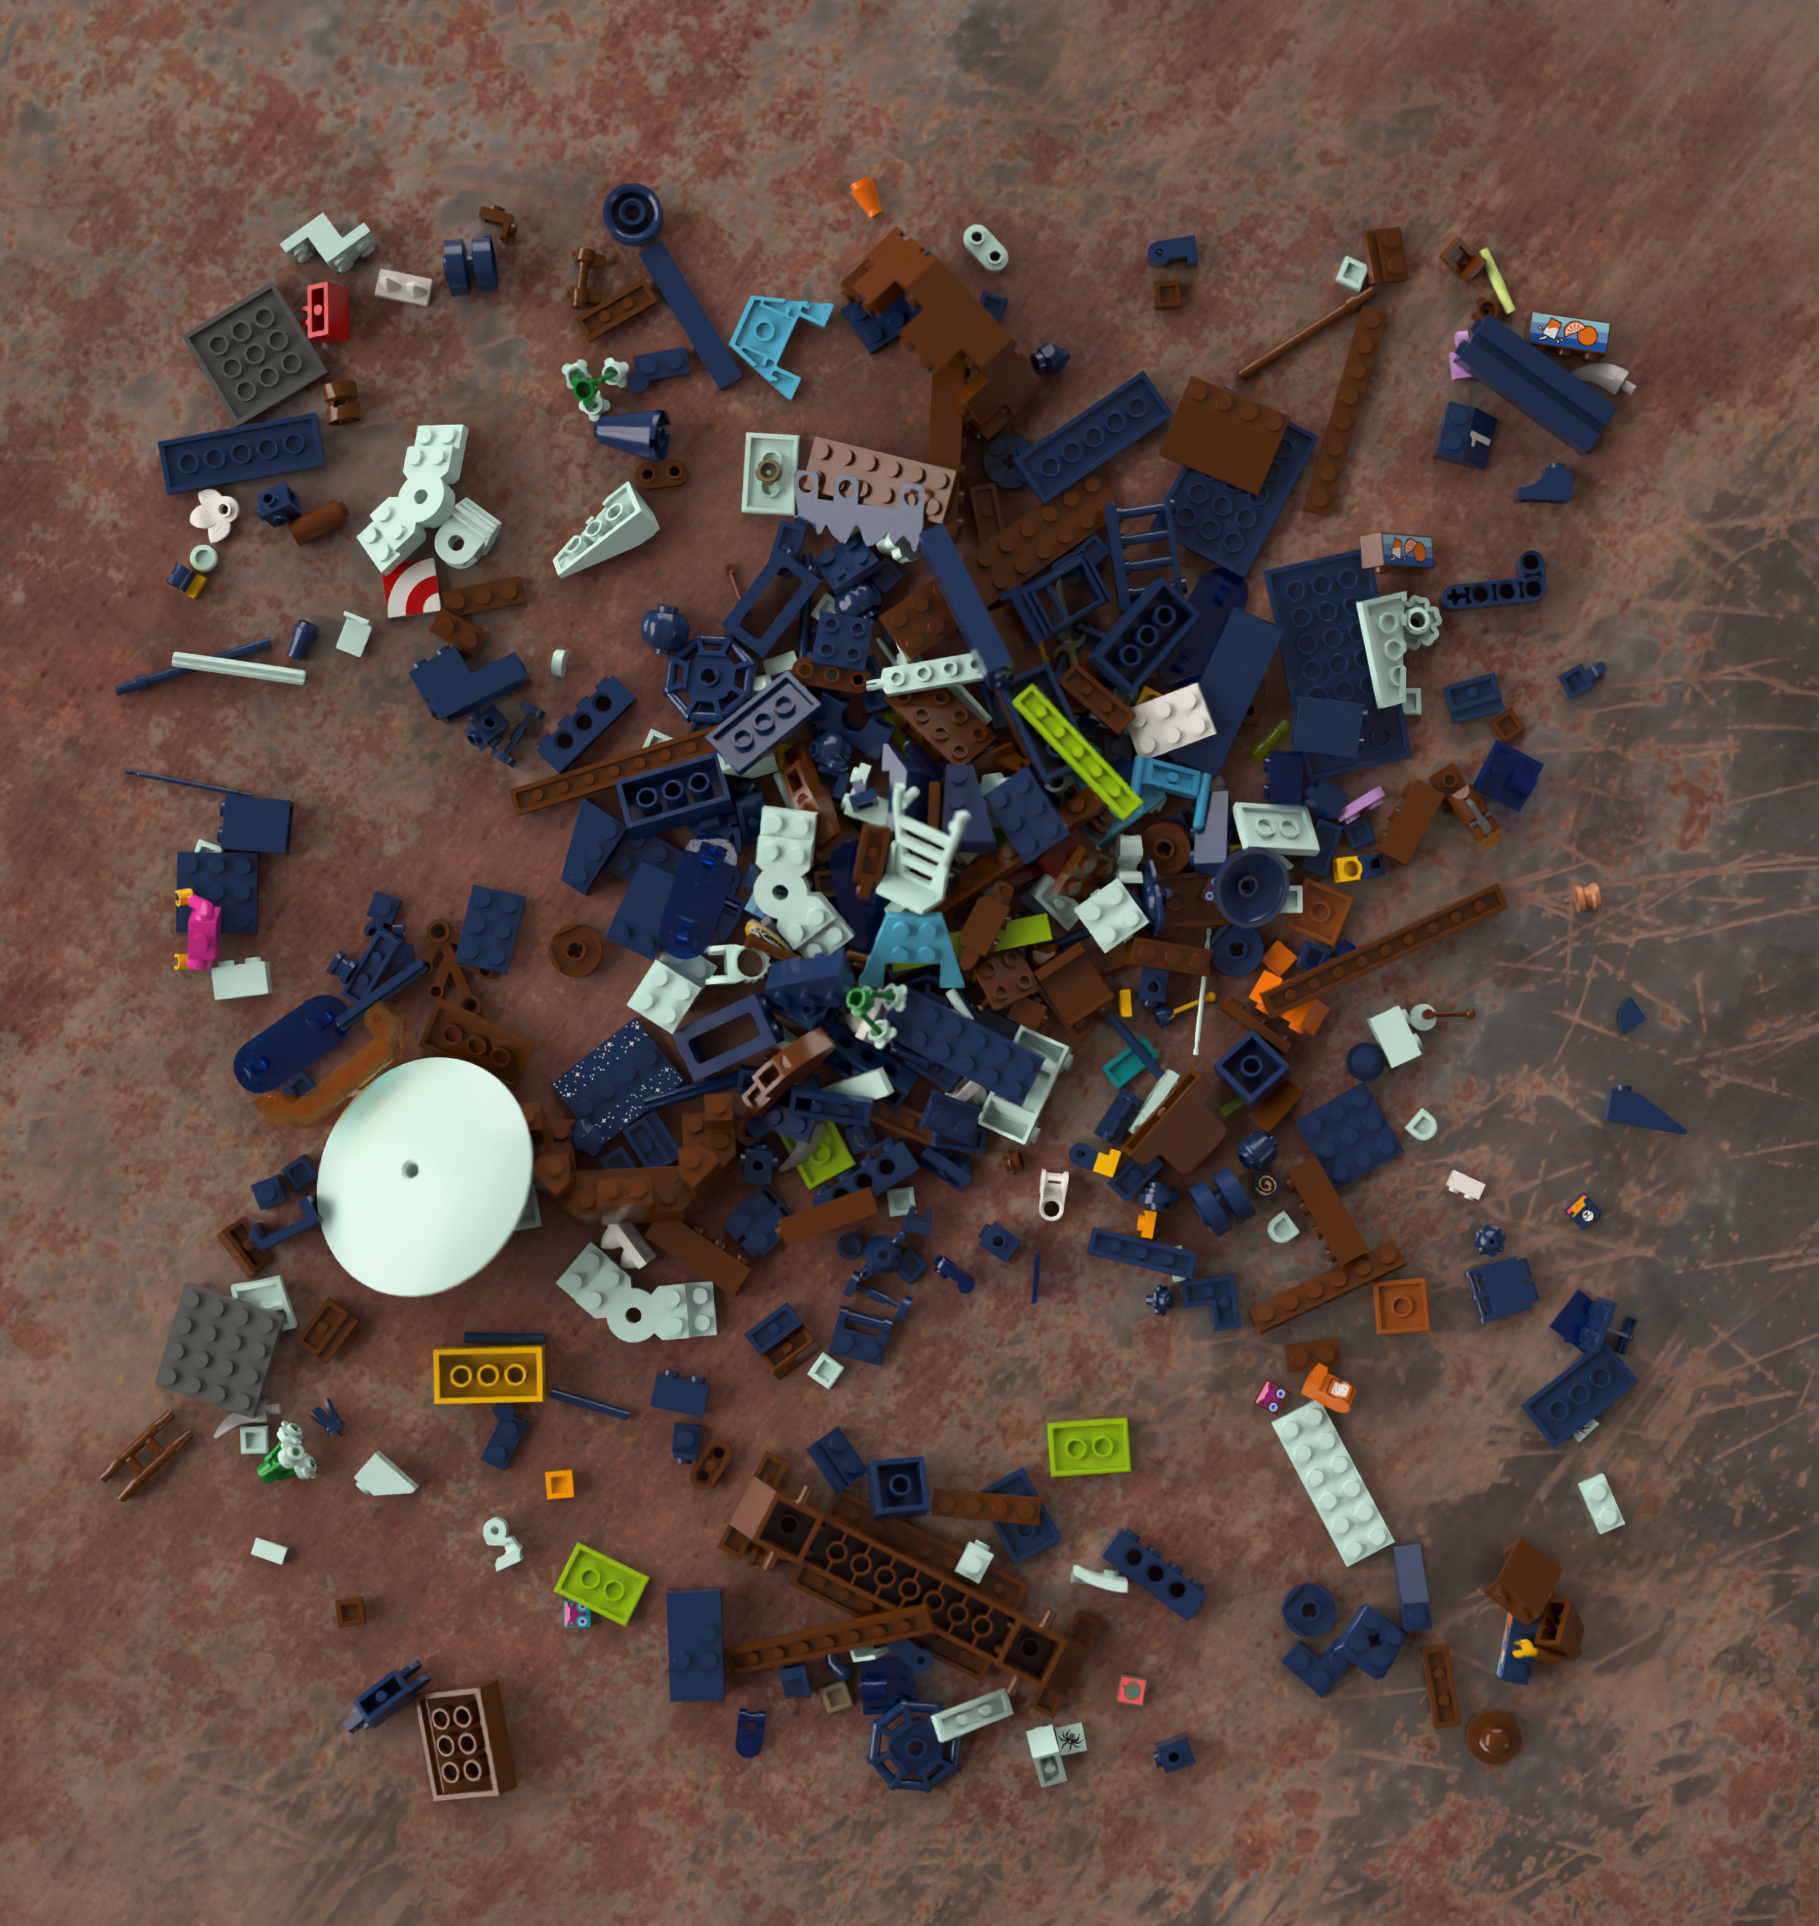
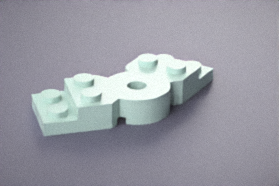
M418 426L414 447L407 448L403 473L408 480L403 484L398 497H388L370 514L373 522L357 536L359 542L384 575L388 576L426 540L427 533L424 528H437L450 517L455 505V494L449 484L456 483L460 478L469 430L466 426Z
M764 806L762 808L761 829L758 836L756 864L762 870L754 885L756 904L766 915L778 919L777 930L793 950L797 948L804 958H814L815 953L820 952L824 956L831 955L836 949L853 938L855 933L822 892L810 891L809 882L805 876V873L813 865L818 812ZM776 886H785L788 889V895L779 894Z
M590 1242L556 1282L558 1286L574 1298L575 1302L595 1319L607 1318L609 1328L613 1334L626 1342H640L646 1340L654 1333L662 1340L717 1335L714 1286L711 1281L659 1285L653 1293L642 1288H633L632 1276L594 1243ZM635 1307L641 1311L642 1317L640 1321L632 1322L628 1319L627 1311L629 1308Z

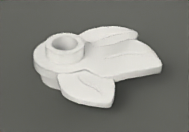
M214 489L203 490L198 493V498L202 505L193 510L190 523L198 528H208L210 542L216 543L229 535L231 522L235 521L239 516L240 507L233 497L222 496ZM224 505H227L228 512L226 514L223 513Z

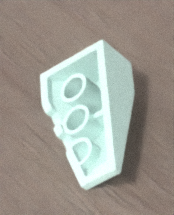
M629 481L606 498L602 503L605 506L596 518L591 516L585 522L588 526L580 536H573L553 559L560 578L569 576L637 547L660 530L653 512Z

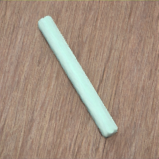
M174 652L172 657V665L174 667L303 685L306 681V671L300 669L182 652Z

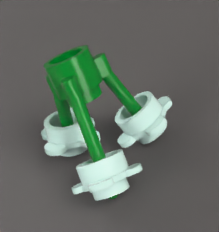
M613 358L605 360L602 376L595 380L588 374L587 362L583 359H579L577 363L571 365L564 364L562 367V373L566 375L567 387L573 389L575 397L581 400L579 402V409L589 415V419L593 422L598 421L600 415L610 409V402L600 396L598 385L606 382L609 385L617 384L618 387H624L627 384L626 372L629 371L628 364L626 362H617Z
M890 983L883 992H876L871 987L865 985L862 989L854 988L847 993V1004L851 1008V1013L862 1018L870 1026L867 1038L875 1042L877 1049L884 1048L896 1036L897 1030L894 1027L891 1028L889 1021L886 1019L874 1022L867 1015V1012L875 1010L876 1002L874 998H882V1002L887 1010L895 1008L897 1011H903L906 1006V994L908 992L905 985L898 987L894 983Z
M282 1421V1426L277 1433L280 1442L269 1454L264 1456L265 1462L257 1467L259 1477L267 1484H271L277 1479L282 1481L293 1474H296L300 1479L316 1478V1462L308 1453L304 1454L305 1451L300 1445L302 1443L301 1440L304 1438L301 1429L294 1423Z

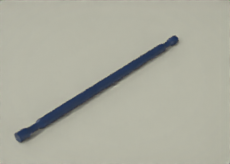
M126 769L125 774L138 775L139 777L237 796L252 797L253 793L240 792L239 790L141 771L136 772L131 769Z

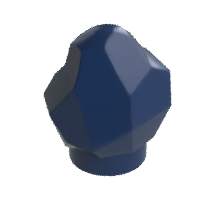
M1045 343L1037 349L1036 353L1031 354V366L1036 374L1054 375L1065 367L1071 354L1067 348H1059L1056 345Z
M589 1118L573 1123L570 1126L572 1131L570 1137L571 1144L581 1154L584 1153L590 1158L599 1156L602 1152L603 1132L596 1124H592Z

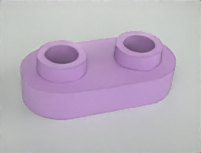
M1381 786L1343 807L1337 815L1338 821L1345 820L1346 824L1361 816L1358 811L1367 806L1371 810L1382 804L1383 800L1381 797L1385 793Z

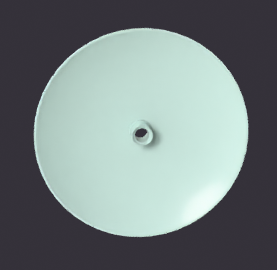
M440 1057L419 1059L395 1067L368 1084L350 1102L336 1122L322 1154L317 1180L318 1213L323 1218V1221L320 1222L322 1231L332 1253L353 1277L375 1290L391 1295H431L445 1291L469 1279L497 1255L511 1236L522 1215L528 1198L533 1168L529 1129L514 1096L502 1082L483 1068L459 1059Z

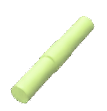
M1488 247L1478 252L1479 256L1484 257L1487 261L1484 267L1506 315L1515 312L1516 309Z

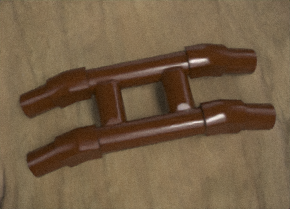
M169 1409L156 1419L100 1473L99 1478L103 1482H108L127 1464L137 1475L118 1493L120 1501H127L156 1471L194 1437L186 1429L165 1449L153 1438L175 1418V1415ZM145 1445L156 1456L146 1467L134 1457Z

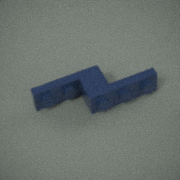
M740 1064L736 1093L744 1094L755 1083L752 1076L761 1067ZM810 1074L802 1083L794 1082L779 1098L789 1100L788 1115L869 1127L873 1098L819 1090L820 1076Z

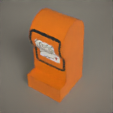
M1319 1363L1308 1374L1301 1394L1336 1412L1347 1413L1357 1393L1355 1387L1327 1373L1328 1368Z

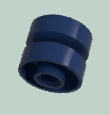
M491 235L473 237L471 253H468L463 238L444 241L445 256H443V268L452 297L471 295L472 280H476L480 294L499 291L497 263Z
M1228 1166L1212 1175L1217 1188L1214 1192L1204 1181L1188 1190L1194 1201L1193 1207L1206 1228H1211L1217 1238L1233 1229L1228 1216L1229 1213L1232 1212L1241 1223L1257 1214L1250 1199Z

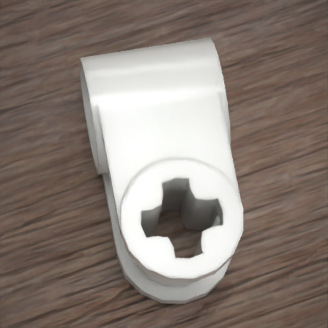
M1046 1169L1041 1171L1039 1214L1044 1220L1055 1221L1063 1214L1069 1172L1064 1171L1063 1174L1047 1172ZM1048 1181H1057L1060 1184L1048 1183ZM1049 1201L1055 1202L1059 1208L1058 1213L1054 1217H1049L1044 1212V1205Z

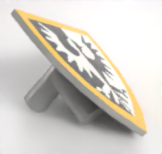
M766 916L761 920V924L754 919L747 922L745 927L746 936L752 932L756 934V938L794 953L787 943L780 938L781 934L777 930L778 921L774 924L771 918Z

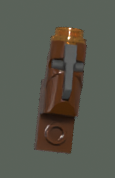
M1453 762L1429 777L1436 789L1445 794L1444 801L1458 822L1461 821L1479 846L1482 845L1487 850L1503 839L1500 834L1502 832L1500 826L1471 784L1466 783Z

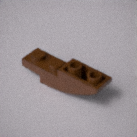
M800 739L784 753L788 769L782 773L795 809L818 812L815 840L821 847H825L839 836L841 831L830 790L827 787L820 786L814 759L809 754V741Z
M820 1026L788 1045L752 1076L755 1083L741 1098L753 1117L761 1118L794 1082L802 1083L836 1048L824 1027Z

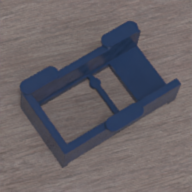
M1070 553L1054 562L1051 566L1052 571L1025 587L1020 584L1015 585L999 595L998 600L1002 605L1012 603L1030 637V640L1023 643L1025 648L1036 646L1052 635L1057 636L1073 627L1077 620L1112 600L1088 553L1078 556ZM1077 567L1094 602L1067 617L1054 594L1053 586H1050L1049 582ZM1044 585L1046 593L1050 594L1063 619L1055 625H1052L1035 593L1036 590Z

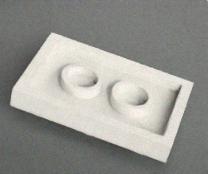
M1199 683L1130 708L1136 714V717L1127 727L1137 754L1144 756L1146 759L1217 734Z

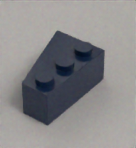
M946 764L942 833L950 837L952 831L949 829V824L955 819V813L957 811H967L971 819L965 824L964 833L955 852L996 854L995 837L973 765Z
M584 798L581 800L561 881L586 896L628 830L624 824Z
M839 948L836 949L835 954L824 956L820 952L815 953L814 958L802 960L801 957L772 962L766 991L772 1005H803L807 1007L813 1005L848 1006L847 993L854 988L855 978L845 949Z

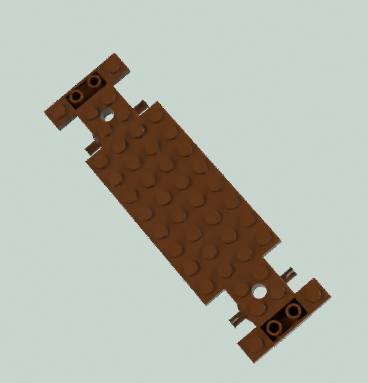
M768 1450L765 1451L717 1548L741 1560L750 1541L764 1547L769 1553L762 1566L764 1570L767 1569L772 1561L768 1572L772 1573L779 1559L789 1560L797 1564L798 1566L789 1585L856 1619L928 1603L936 1625L935 1632L912 1638L918 1643L927 1645L931 1649L933 1658L982 1682L991 1662L994 1663L995 1666L1007 1671L1012 1677L1005 1690L1007 1694L1010 1695L1011 1693V1696L1016 1697L1022 1683L1038 1687L1029 1707L1054 1719L1102 1624L1101 1620L1077 1609L1066 1633L1051 1626L1057 1615L1054 1611L1051 1613V1609H1046L1042 1620L1019 1609L1030 1587L1029 1583L991 1564L988 1565L979 1584L954 1571L964 1550L901 1518L872 1521L870 1502L844 1489L837 1494L834 1493L827 1509L824 1510L808 1502L814 1491L813 1488L810 1487L806 1496H804L808 1489V1486L804 1484L799 1496H796L779 1487L778 1485L790 1462ZM786 1517H792L796 1520L797 1527L793 1530H786L782 1526V1520ZM1027 1640H1033L1037 1643V1648L1034 1652H1025L1022 1649L1023 1643Z

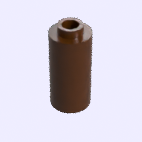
M333 499L287 524L296 542L301 547L348 523L346 517L350 516L343 501L338 503L336 499Z

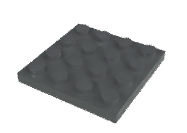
M274 281L182 335V338L236 427L247 424L329 375L328 370Z
M185 1282L154 1385L251 1419L256 1418L287 1315L191 1282Z

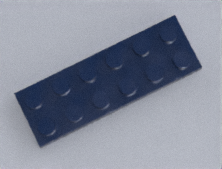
M1143 370L1020 454L1012 462L1043 505L1174 414Z
M315 412L157 442L166 492L169 496L326 467L318 417Z
M901 984L905 985L908 990L905 1009L901 1012L895 1008L888 1010L884 1018L889 1021L891 1028L894 1027L897 1030L896 1036L892 1039L1021 1107L1046 1057L907 984Z

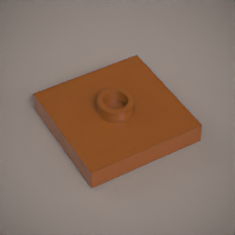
M1305 877L1301 884L1303 913H1290L1284 927L1335 947L1355 897Z
M1427 1278L1372 1282L1377 1336L1431 1332Z

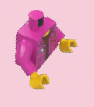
M190 888L176 890L175 893L179 896V900H175L176 905H189L193 909L188 923V954L174 955V957L178 958V966H174V969L208 971L213 966V960L220 957L221 907H214L211 902L194 895Z

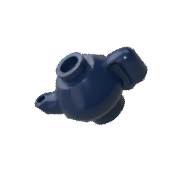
M814 731L812 734L814 741L810 744L809 754L813 757L817 766L827 767L831 771L845 772L848 769L847 762L851 756L850 745L845 743L843 738L836 732L823 733Z
M899 1230L894 1238L880 1235L868 1240L864 1249L866 1264L860 1272V1277L863 1280L868 1279L875 1273L889 1274L899 1269L903 1259L900 1243L906 1240L907 1232Z

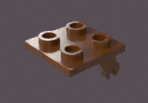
M1011 741L977 756L968 764L973 765L978 783H981L983 775L1000 772L1004 778H1007L1022 770L1023 766L1032 768L1029 759H1023L1016 753Z
M1019 947L997 951L977 960L971 970L974 975L968 982L964 983L965 991H968L970 987H976L980 983L987 996L975 1008L977 1014H980L984 1009L987 1011L991 1007L995 1012L1041 991V987Z

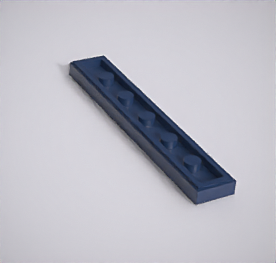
M660 240L638 253L719 390L722 391L743 379V375L663 242Z

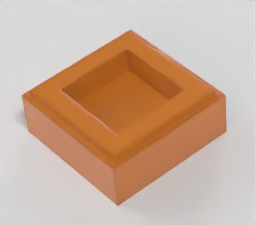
M1276 940L1263 954L1262 963L1276 976L1280 977L1297 957L1279 940Z

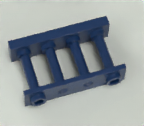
M1161 492L1162 502L1124 509H1121V506L1116 507V503L1113 500L1103 502L1117 605L1120 611L1128 610L1131 606L1130 602H1134V599L1138 598L1148 587L1133 588L1128 586L1126 576L1131 575V572L1171 566L1173 582L1169 583L1182 596L1183 593H1187L1186 579L1180 576L1172 514H1176V505L1174 498H1170L1167 492ZM1164 513L1166 529L1131 535L1120 533L1119 523H1122L1124 519ZM1168 540L1170 554L1168 556L1131 562L1128 559L1124 560L1123 549H1127V546Z

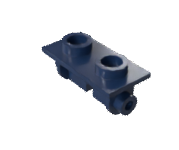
M1121 1088L1094 1131V1134L1117 1147L1144 1104V1101Z

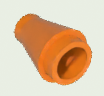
M869 176L850 185L852 189L851 194L869 218L883 212L875 181H871Z

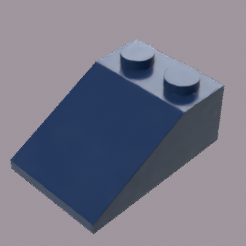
M642 860L605 938L654 961L664 946L691 882Z

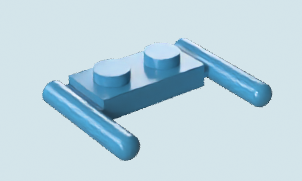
M1140 755L1135 756L1130 788L1138 797L1140 796L1141 784H1143L1142 786L1189 799L1196 798L1197 803L1193 827L1196 830L1203 829L1212 775L1152 758L1146 759Z

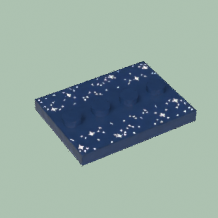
M634 1018L552 1082L551 1085L579 1120L589 1118L592 1124H596L603 1132V1146L646 1112L643 1104L644 1098L673 1090L685 1080L640 1022Z

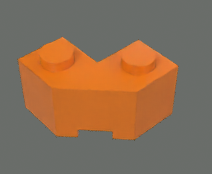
M1264 970L1248 998L1257 1003L1255 1007L1257 1010L1268 1015L1259 993L1285 980ZM1315 998L1278 1017L1290 1023L1288 1028L1302 1035L1305 1031L1314 1036L1330 1008Z

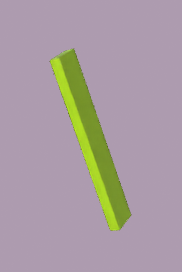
M1033 684L1012 701V704L1123 822L1143 805L1144 802Z
M1047 913L1011 920L1005 931L999 929L995 938L1000 941L994 952L1052 940ZM961 931L949 933L957 959L961 958L965 949L959 942ZM892 963L893 972L937 963Z

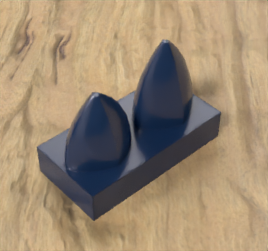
M928 1146L917 1163L961 1193L972 1178L970 1156H962L951 1162L949 1158L952 1150Z

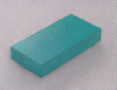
M1143 1035L1137 1039L1154 1060L1159 1057ZM1128 1046L1104 1065L1101 1070L1118 1090L1146 1068V1066Z

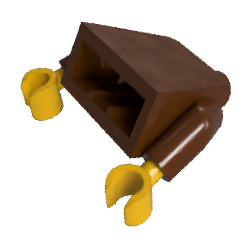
M1553 1591L1541 1615L1534 1641L1536 1647L1534 1648L1531 1641L1526 1639L1517 1641L1515 1644L1520 1645L1522 1651H1514L1513 1655L1517 1658L1532 1655L1534 1660L1550 1665H1561L1566 1663V1661H1575L1582 1653L1580 1646L1584 1634V1625L1572 1600L1566 1599Z

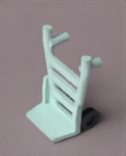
M896 783L893 793L896 840L891 842L886 874L876 888V893L923 915L941 904L945 899V895H952L958 886L960 872L949 868L964 833L965 824L971 819V816L967 811H957L955 819L949 824V829L952 831L949 837L905 816L904 808L914 801L920 793L915 787L910 788L905 793V784ZM906 829L945 847L944 852L907 835ZM912 850L938 862V866L913 856ZM912 868L915 869L916 873L931 879V881L910 872Z

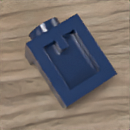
M675 1422L670 1457L676 1458L677 1463L692 1464V1460L698 1459L702 1425Z

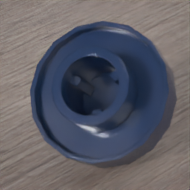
M1361 1042L1348 1050L1345 1057V1066L1348 1073L1354 1079L1371 1081L1382 1074L1385 1068V1056L1377 1045Z
M1150 1182V1188H1144L1145 1193L1138 1194L1139 1204H1148V1210L1170 1209L1169 1202H1178V1192H1171V1187H1166L1165 1182Z

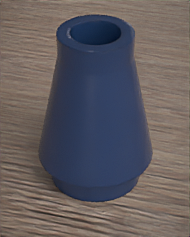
M299 619L298 624H294L287 655L302 661L304 655L319 636L317 633L319 627L311 622Z

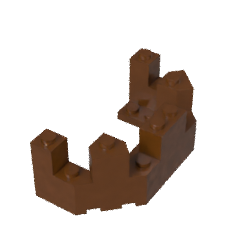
M896 227L840 283V288L842 289L840 294L850 305L853 302L857 306L861 304L862 308L870 316L875 314L878 318L890 309L904 294L907 295L905 297L907 303L915 310L919 308L921 312L900 331L899 335L902 337L900 340L901 344L910 353L914 350L921 357L918 361L929 373L933 370L937 375L960 352L963 355L961 359L965 365L971 370L976 368L978 373L955 394L954 399L957 402L954 405L964 416L969 414L972 417L968 423L971 427L969 432L979 442L983 439L987 443L1033 400L1045 385L1038 376L1035 379L1032 377L1030 372L1034 369L1025 355L1022 353L1017 355L1014 349L1018 345L1014 339L945 265L932 253L925 256L923 254L925 251L923 246L912 238L907 241L904 240L902 237L905 234Z
M732 1093L704 1095V1113L682 1114L683 1149H679V1166L577 1171L576 1148L570 1141L572 1135L570 1126L576 1122L575 1119L547 1120L541 1103L518 1104L527 1122L531 1137L533 1162L531 1183L577 1226L686 1221L702 1201H705L720 1185L719 1183L738 1166L736 1111Z

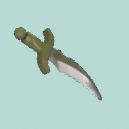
M1060 578L1055 587L1054 594L1068 617L1069 613L1063 593V581ZM1052 602L1055 625L1063 619L1054 602ZM1074 626L1057 635L1062 645L1058 646L1052 655V658L1056 659L1059 653L1066 652L1070 667L1075 662L1079 665L1076 649L1081 647L1086 639V633H1083L1079 640H1074Z

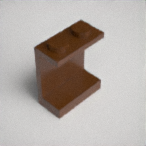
M1077 943L1033 973L1067 1025L1075 1024L1077 1028L1090 1020L1088 1014L1095 1009L1100 1013L1111 1006L1112 1002L1110 999L1115 997L1084 953L1085 951L1080 943Z
M1520 1536L1506 1548L1503 1555L1508 1558L1497 1580L1489 1585L1483 1593L1512 1614L1515 1619L1527 1626L1541 1615L1564 1569Z

